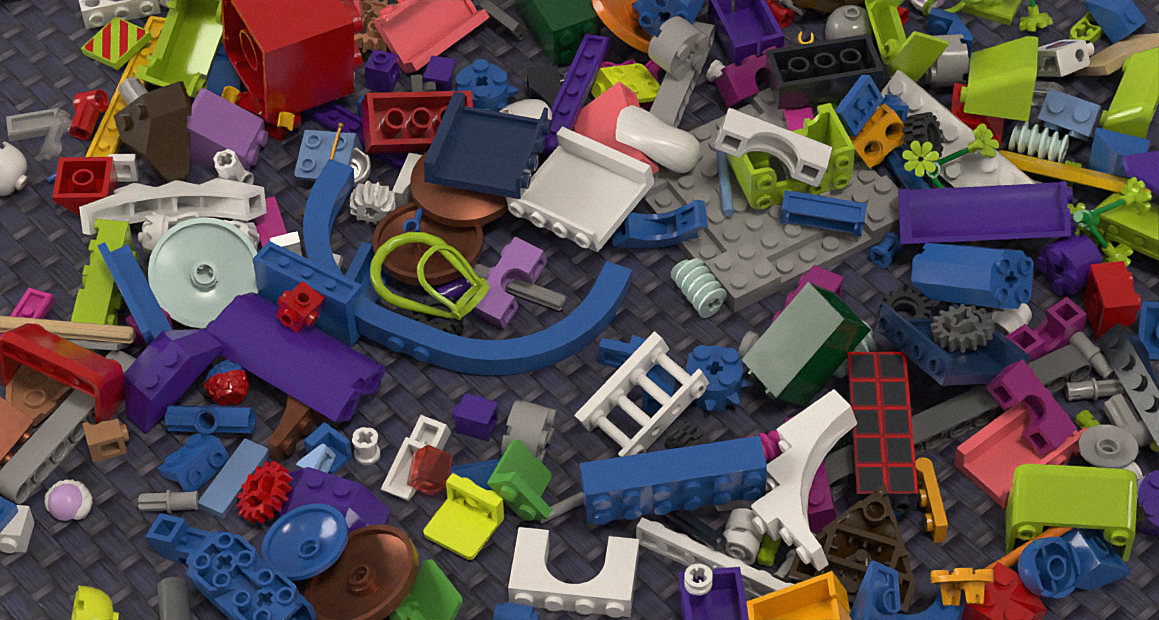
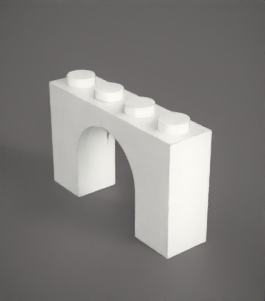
M519 527L508 586L509 602L546 608L550 611L566 610L576 611L580 614H605L615 618L621 616L631 617L639 559V539L609 536L606 559L602 571L588 582L568 584L554 578L546 568L549 553V530Z

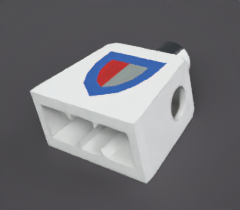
M1060 40L1038 47L1036 76L1062 77L1089 66V56L1094 53L1093 44L1089 40Z

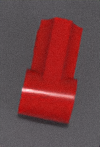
M102 89L80 92L75 95L73 103L76 112L69 133L74 138L81 139L82 141L90 140L99 113L107 111L109 99L106 92Z

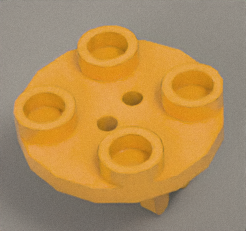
M955 568L951 575H949V570L930 571L931 584L940 585L944 606H959L961 590L964 589L968 604H983L985 584L994 582L993 569L975 570V574H973V568Z

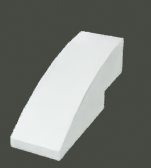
M420 415L410 438H405L381 490L409 501L423 483L442 452L451 434L448 426Z

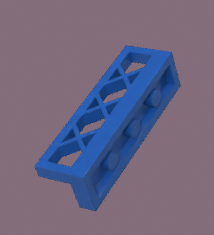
M105 242L97 245L139 330L149 346L161 331L172 330L129 245L127 244L112 252L109 251Z

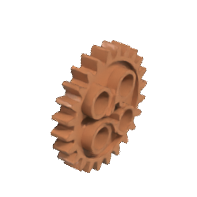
M361 0L363 31L354 35V41L358 48H362L363 53L367 49H371L372 52L374 49L386 52L388 46L372 21L380 16L378 12L388 6V0L378 2V0Z

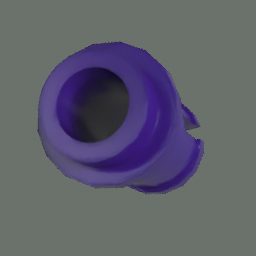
M461 276L451 283L436 288V292L441 295H447L448 300L450 297L456 299L470 289L472 284L464 276Z

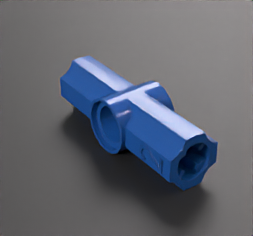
M218 404L209 406L170 405L167 407L165 414V425L168 431L200 432L203 434L213 432L253 433L256 425V413L254 407H231ZM207 413L213 415L215 419L214 426L207 421Z

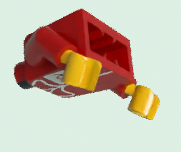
M232 86L224 87L221 97L262 118L268 136L276 140L282 141L288 130H293V128H298L301 125V112L296 114L280 112L278 120L267 123L248 91L239 92L238 89Z

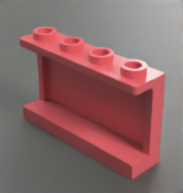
M398 0L399 3L395 6L390 4L378 12L380 16L372 22L391 53L398 55L399 66L404 74L419 70L430 61L431 56H438L487 20L489 15L485 9L477 11L471 0Z
M619 81L582 108L573 131L650 165L652 174L659 171L655 160L640 150L616 140L617 119L621 110L630 105L640 108L636 93Z
M1018 403L956 448L954 466L1005 509L1015 468L1023 464L1066 466L1068 461L1074 456H1081L1078 442L1081 434L1087 428L1085 427L1079 432L1075 430L1057 449L1039 455L1022 433L1030 424V412L1024 404Z

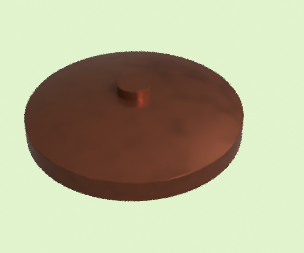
M428 151L419 158L413 167L410 180L413 200L416 206L422 209L424 215L438 223L453 227H473L489 223L509 210L506 197L425 182L424 160Z
M415 202L394 209L379 222L373 234L374 255L378 248L389 239L404 234V222L413 219L417 209H419ZM422 215L419 222L421 232L441 238L446 244L455 248L466 259L471 268L476 265L483 252L481 225L453 227L438 223L426 215ZM408 243L399 246L386 256L381 269L398 281L422 286L418 279L417 266L424 253L432 246L424 243ZM438 250L430 255L424 264V277L430 286L447 283L463 276Z
M370 525L350 532L346 547L336 562L324 572L307 579L305 599L313 606L317 615L316 620H382L403 602L414 585L419 569V556L416 547L403 531L390 525Z

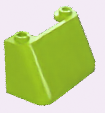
M221 0L167 1L166 6L170 9L153 56L147 55L146 60L150 62L146 66L138 65L134 77L160 88L183 81L188 96L196 98L201 88L207 89V78L223 37Z
M1026 36L971 53V57L968 58V86H962L960 102L965 103V113L1021 121L1029 120L1037 74L1038 37Z
M1114 192L1094 209L1113 203L1124 194ZM1149 202L1151 209L1141 213L1132 212L1131 205L1125 207L1121 205L1100 214L1099 223L1096 228L1106 242L1112 244L1113 241H1116L1120 244H1125L1131 249L1159 261L1158 205ZM1085 228L1084 235L1090 238L1092 242L1096 245V247H1098L1100 243L1096 240L1092 233H1090Z

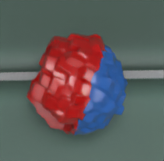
M229 359L215 365L208 372L203 385L205 393L210 396L212 401L221 406L241 403L249 387L245 369Z

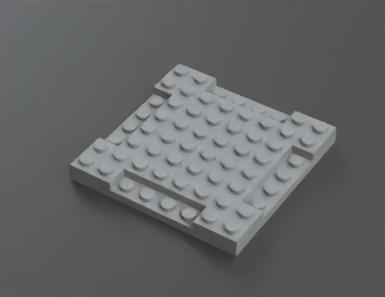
M771 88L752 95L750 104L736 110L788 130L783 109L778 110ZM820 103L811 104L814 118L819 113L817 107L821 105ZM725 115L688 132L695 136L700 146L699 159L695 167L686 173H677L657 162L659 171L653 174L655 183L640 200L651 214L670 212L696 199L705 201L708 227L699 231L697 238L680 242L677 245L690 260L698 258L704 262V266H707L710 273L715 276V281H718L721 284V288L727 292L725 302L734 313L798 282L803 273H808L813 265L825 269L882 241V237L887 232L894 234L900 232L899 188L886 175L880 177L872 167H867L859 160L856 154H854L852 178L848 185L842 189L820 193L818 196L866 203V215L861 237L853 236L851 233L791 223L787 225L779 223L782 204L766 209L752 208L729 162L734 214L729 217L723 214L716 157L718 149L714 148Z

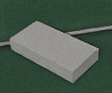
M59 108L6 117L10 142L62 133Z

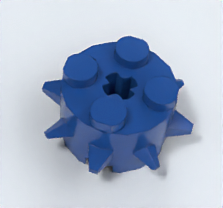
M484 59L475 60L473 64L462 69L455 76L456 88L451 90L471 91L473 108L496 112L508 106L509 97L518 93V88L508 85L507 72H504L496 65L488 63Z
M699 345L694 348L693 353L688 354L689 359L686 363V372L692 376L700 369L709 381L703 395L693 400L696 403V407L709 412L724 411L725 406L730 404L740 405L739 399L742 394V387L751 386L754 382L743 378L745 363L742 361V358H739V353L735 349Z

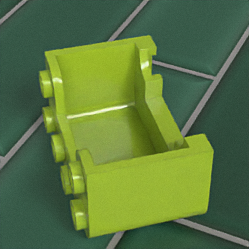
M831 103L818 106L817 110L819 113L813 120L805 118L802 129L791 131L832 147L827 169L818 187L794 178L777 182L775 171L769 167L768 158L770 153L751 151L745 153L740 158L727 153V160L752 208L766 209L782 204L785 190L818 195L835 189H842L848 185L853 173L855 147Z

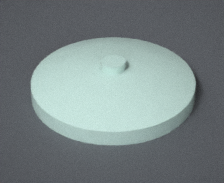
M208 217L189 219L170 228L155 245L148 266L149 286L160 307L170 314L172 320L189 328L205 329L208 323L215 320L237 295L249 292L258 293L253 258L256 256L257 251L250 239L240 229L226 221Z

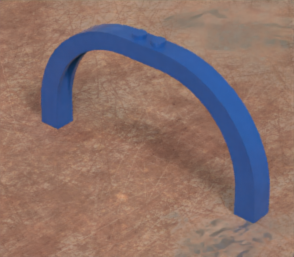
M329 159L311 189L306 203L303 219L305 258L344 276L334 260L330 247V236L335 218L355 185L354 168ZM606 261L588 296L569 316L545 330L519 338L479 340L457 336L391 312L368 300L362 294L353 304L356 329L360 334L387 346L392 351L403 352L421 362L427 361L450 370L478 375L526 373L561 362L595 340L613 320L631 287L632 270Z

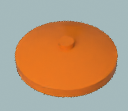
M591 0L601 20L616 36L630 46L648 53L653 37L642 29V26L639 24V16L632 9L636 0Z

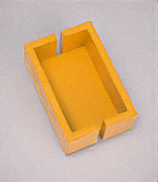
M832 571L746 602L749 620H852L848 615L850 614L847 591Z

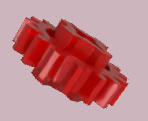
M266 461L263 468L257 466L255 474H248L245 483L241 485L244 489L243 492L237 495V498L241 500L236 505V508L240 510L238 514L253 524L257 522L263 524L266 517L272 519L274 511L280 512L282 505L288 500L285 496L286 493L292 490V487L288 485L293 480L289 475L290 471L276 461H272L271 464Z

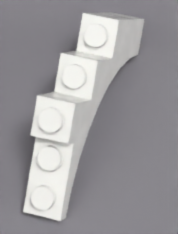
M216 178L200 185L178 180L159 187L132 183L114 190V195L79 207L82 231L88 235L97 233V230L94 229L96 218L127 221L129 224L147 221L145 217L152 215V212L174 216L196 212L199 217H221L248 221L267 213L264 187L223 178Z
M834 389L776 429L781 440L778 445L783 454L767 464L768 479L766 484L771 492L751 505L755 514V518L752 521L761 534L767 532L774 541L782 537L789 546L794 544L797 547L796 552L806 565L811 563L818 571L826 567L828 562L821 545L810 532L807 514L809 491L815 473L826 454L842 436L857 425L851 406Z

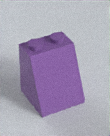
M201 88L192 104V116H187V132H191L190 162L215 168L213 158L217 152L230 149L236 153L243 168L249 172L251 166L257 163L261 147H264L268 140V132L265 131L264 120L209 90Z

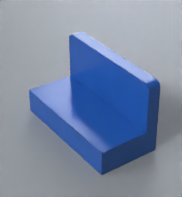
M362 242L345 277L361 284L363 289L362 295L377 304L380 296L375 292L370 280V266L374 257L373 245ZM381 269V278L386 287L390 276Z

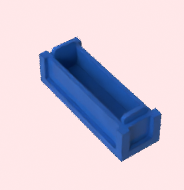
M785 190L779 223L785 225L791 223L851 233L853 236L861 237L867 204Z

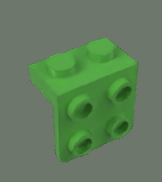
M512 440L487 484L503 498V501L523 521L547 519L552 511L541 498L551 480V472L537 457H533L521 440Z
M432 559L423 562L410 593L388 616L391 620H454L463 600L442 570Z

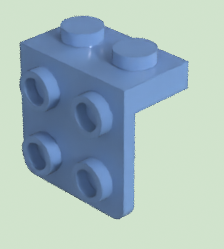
M1049 88L1038 119L1045 121L1044 127L1062 132L1063 128H1067L1070 130L1068 135L1087 141L1089 136L1092 138L1095 136L1092 130L1101 106Z
M304 131L294 172L297 179L317 180L330 158L337 132ZM340 132L334 161L350 166L354 148H358L363 152V147L356 133Z

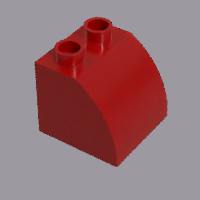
M221 0L224 52L267 123L278 120L280 112L296 114L354 93V70L361 68L363 64L360 50L354 41V35L363 31V24L354 3L342 4L340 0Z

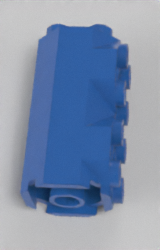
M636 0L632 9L639 16V24L642 26V29L652 37L658 38L662 32L659 28L672 17L679 16L693 24L705 0Z
M926 243L923 247L925 249L923 253L917 254L913 258L911 282L914 287L921 290V297L926 296L928 300L1018 309L1022 303L1026 304L1031 299L1034 263L1021 250Z
M222 530L216 531L211 535L207 543L198 551L192 552L186 560V565L189 567L186 574L192 585L230 620H315L317 617L313 606L300 595L296 585L282 572L274 571L259 557L256 549L239 534L234 535L232 532H223Z

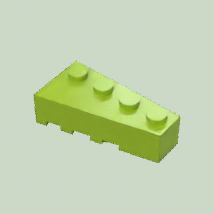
M96 218L94 229L97 230L98 235L96 240L90 241L88 249L91 252L90 265L84 266L82 274L84 289L78 290L71 322L117 325V315L119 310H123L125 300L97 245L105 242L109 251L112 252L128 244L137 262H139V253L134 248L129 222Z

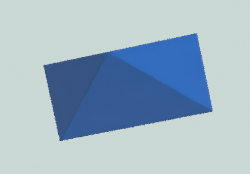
M501 458L449 466V474L451 476L453 473L461 478H468L475 485L485 490H493L487 482Z

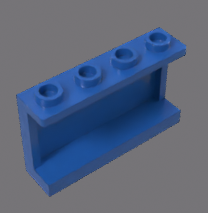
M268 241L253 258L258 294L261 297L280 306L277 302L286 290L292 291L304 281L325 298L319 310L320 315L313 324L314 327L350 347L360 338L362 334L357 332L353 304L363 293L361 284L271 241Z

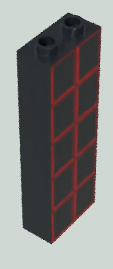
M847 352L846 381L848 404L851 406L857 421V425L850 430L855 504L860 500L866 499L875 492L877 487L885 482L893 511L899 513L916 511L918 484L906 355L903 352Z

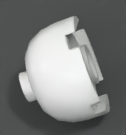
M3 142L4 148H0V196L9 195L15 189L20 191L28 181V177L25 176L27 171L26 158L22 152L8 142Z

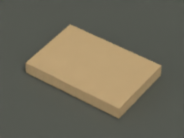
M1159 33L1129 35L1090 57L1089 66L1074 71L1075 76H1100L1113 73L1123 67L1126 57L1131 58L1133 53L1158 47Z

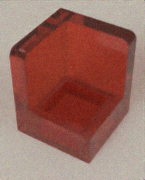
M429 444L414 452L407 485L430 495L446 488L453 456Z

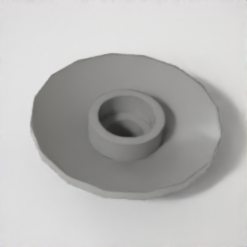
M1113 425L1090 427L1081 434L1078 442L1079 451L1084 459L1094 466L1101 468L1120 469L1129 466L1136 459L1139 450L1137 441L1131 433Z

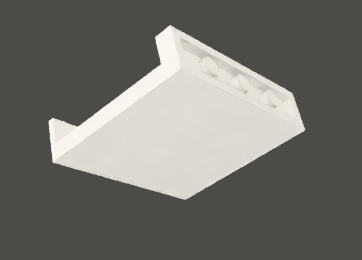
M562 127L556 134L559 146L531 177L529 189H524L521 199L506 197L508 209L516 217L528 219L537 227H545L561 238L566 237L575 241L582 248H590L598 252L654 185L651 166Z

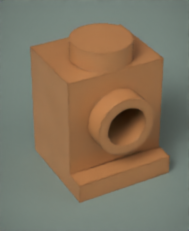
M118 418L89 426L88 422L82 423L93 463L127 454L124 442L130 441L126 424L120 425Z

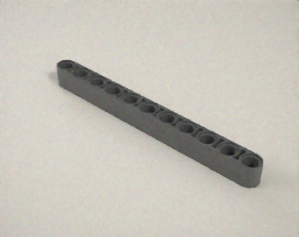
M1067 345L1029 363L1036 377L1051 394L1064 389L1067 382L1083 380L1092 370L1091 364L1074 345ZM982 384L912 416L915 458L991 423L1011 407L1003 409L986 388L988 384ZM851 445L825 456L824 461L832 495L853 487Z

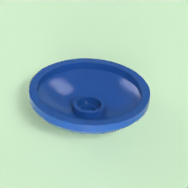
M307 504L297 507L280 517L268 530L262 543V560L274 571L282 572L290 581L314 577L332 566L344 551L349 537L347 522L341 512L330 505Z

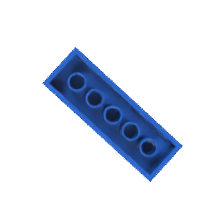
M760 436L580 463L582 496L587 524H605L611 520L621 518L631 520L639 518L641 515L654 513L664 515L673 510H695L700 506L712 504L722 506L731 501L738 500L754 501L766 494L767 465Z

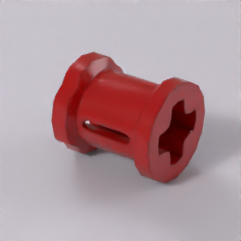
M779 0L766 1L780 29L788 27L794 19L795 12L791 8L786 9L780 4Z

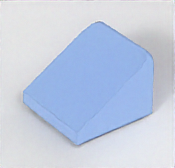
M321 444L298 461L296 466L299 469L311 467L328 473L336 454L325 444Z

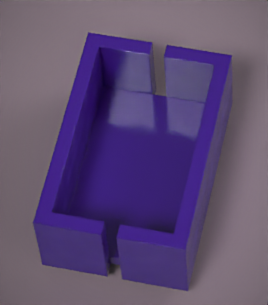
M709 0L708 19L712 25H715V33L731 64L735 63L736 67L743 65L741 62L743 59L755 54L759 58L763 56L762 51L772 46H776V48L784 47V34L765 0H735L734 12L732 13V0Z
M740 566L713 569L712 591L703 595L689 593L684 584L685 572H679L678 594L682 620H749ZM698 576V579L693 577V582L699 583V580L704 582V578Z

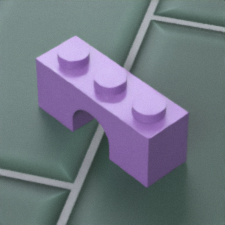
M514 237L511 244H507L504 247L501 259L496 267L493 266L487 274L486 280L490 284V288L484 298L473 308L476 316L505 330L519 308L515 297L505 292L506 288L515 280H525L534 284L547 264L544 251Z

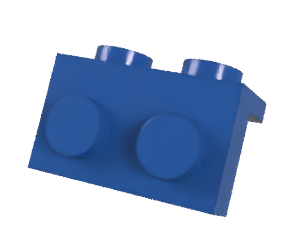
M199 432L189 437L181 449L170 454L158 468V471L163 478L178 482L184 492H194L220 471L230 459V456L218 437Z

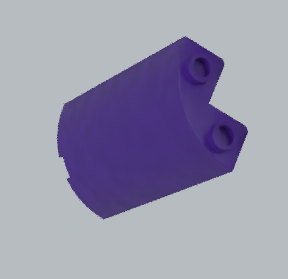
M1067 181L1059 183L916 190L898 189L901 244L1071 236V231H1076V221L1073 219L1074 214H1070V208H1068V204L1073 203L1072 187H1067Z
M254 292L237 295L215 320L208 323L205 330L225 347L219 354L335 422L350 421L361 395L376 394L386 371L384 366L314 326L310 328L305 326L299 333H296L276 317L279 306Z

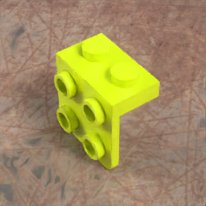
M635 63L599 69L591 94L596 99L620 81L636 93L639 103L651 102L655 100L660 84L642 64Z
M452 473L446 481L448 499L424 528V537L467 560H472L504 520L503 498L492 490H485L475 485L468 478H461Z

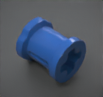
M887 232L882 237L883 241L878 246H873L869 251L872 262L881 268H887L891 264L892 258L905 249L904 244L900 242V237L892 232Z

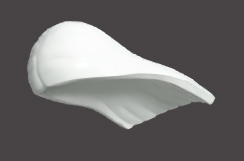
M634 105L621 110L615 132L617 141L640 150L656 162L677 173H686L695 167L700 154L699 142L695 136L684 130L669 126L654 114Z

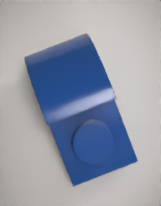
M160 513L145 537L149 544L162 556L182 564L192 552L198 551L209 541L213 532L189 527L185 519Z

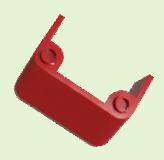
M37 323L21 325L5 332L0 338L1 385L5 387L20 367L25 365L95 398L96 424L110 421L125 399L124 372L121 364L114 359H106L45 330L44 327Z

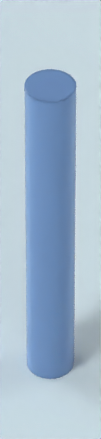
M717 150L716 157L723 214L729 217L734 214L727 153Z

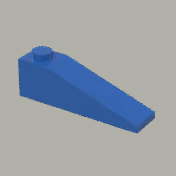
M870 561L849 616L852 620H898L897 612L901 609L898 571L876 561Z

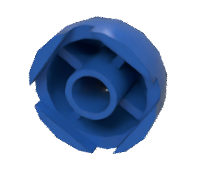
M1058 536L1045 537L1033 540L1023 549L1019 556L1018 573L1024 586L1032 594L1047 599L1066 597L1074 591L1076 585H1073L1075 576H1080L1081 567L1079 556L1071 543H1065Z

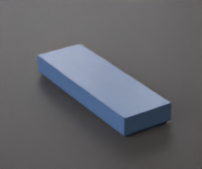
M244 438L197 502L198 508L224 519L237 502V495L243 492L244 489L241 485L245 483L248 474L254 475L256 467H262L269 458V449Z

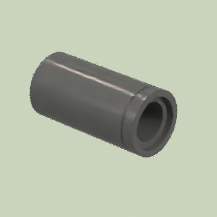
M169 577L161 580L157 585L160 620H191L187 581L180 577Z

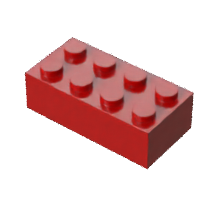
M454 91L367 93L361 101L365 154L427 152ZM455 91L464 93L465 106L473 107L471 91Z

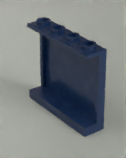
M454 91L424 160V181L521 199L524 189H529L531 171H536L538 153H543L545 135L549 136L551 132L552 120L548 119V108L544 107L540 119L465 106L464 93Z
M954 303L953 307L958 309L961 303ZM883 304L875 327L876 331L942 386L989 384L1007 366L1022 359L1029 365L1031 359L1029 354L995 327V333H992L993 339L986 340V346L976 345V350L974 351L971 348H966L965 352L962 353L957 349L950 352L949 346L941 349L939 343L933 342L931 333L933 318L904 319L887 304Z

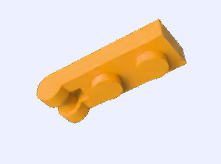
M918 458L916 460L917 484L919 488L918 502L920 507L925 508L926 532H931L933 543L945 542L948 523L933 464L928 458Z

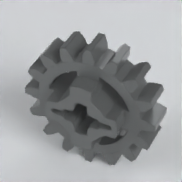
M961 304L958 309L950 306L948 312L939 311L940 317L934 316L933 323H931L933 342L939 343L941 349L949 346L950 352L957 349L962 353L965 352L966 348H971L974 351L978 344L986 346V340H992V333H995L992 314L986 313L985 308L976 310V305L966 307L964 304Z

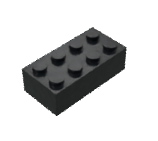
M869 34L766 50L765 74L778 110L844 99L861 75H870L878 90L882 93L884 69Z

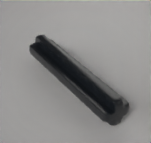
M673 510L662 515L666 520L713 551L719 550L722 552L725 550V545L728 542L727 538L685 510Z

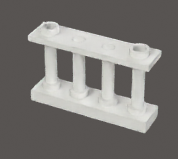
M656 332L650 335L574 415L589 432L595 427H599L623 448L618 453L620 457L646 453L649 446L694 399L703 395L709 384V381L700 369L690 376L666 355L669 350L668 346ZM659 364L683 384L672 397L646 376L654 365ZM635 385L641 386L663 405L652 418L626 397ZM615 406L621 407L643 427L632 439L628 438L606 418Z

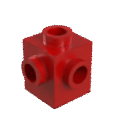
M302 281L292 291L286 290L277 302L280 306L276 317L285 326L299 333L305 326L310 328L316 322L325 298Z

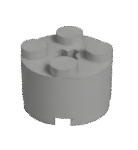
M675 16L662 24L659 28L662 30L658 38L653 36L648 49L650 59L674 78L681 80L687 72L693 69L699 70L705 64L706 57L704 55L710 38L687 20Z
M963 35L933 36L948 41L949 46L922 75L924 84H929L931 88L954 87V83L966 84L967 80H962L963 74L968 73L969 63L967 45L960 42V39L964 38Z
M515 401L507 421V434L503 436L501 455L505 453L512 440L519 439L525 444L533 457H537L543 463L546 455L544 447L546 444L550 445L553 438L554 428L552 426L557 410L526 401Z

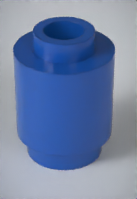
M506 601L504 604H496L493 620L540 619V614L535 613V606Z

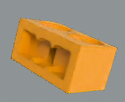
M885 103L882 104L871 115L856 137L849 136L855 147L856 156L869 168L878 165L890 151L904 143L903 137H905V134L903 133V128L905 126L894 110ZM892 125V129L885 134L887 127ZM872 142L871 147L868 150L864 151L865 146L868 143Z

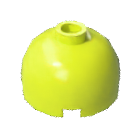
M78 586L71 620H118L119 612H113V602L108 594L97 588Z

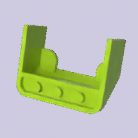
M865 0L880 54L890 78L894 76L897 70H900L916 83L949 46V42L913 31L906 39L897 7L903 0Z
M1159 46L1133 53L1131 58L1126 57L1122 68L1124 75L1109 111L1104 110L1101 115L1099 125L1103 126V129L1146 139L1148 128L1159 104Z
M1023 464L1018 466L1013 473L1005 512L1006 555L1013 551L1016 538L1032 540L1042 533L1043 526L1104 529L1105 540L1113 545L1121 546V558L1124 562H1128L1135 538L1138 494L1137 475L1128 469L1047 464Z

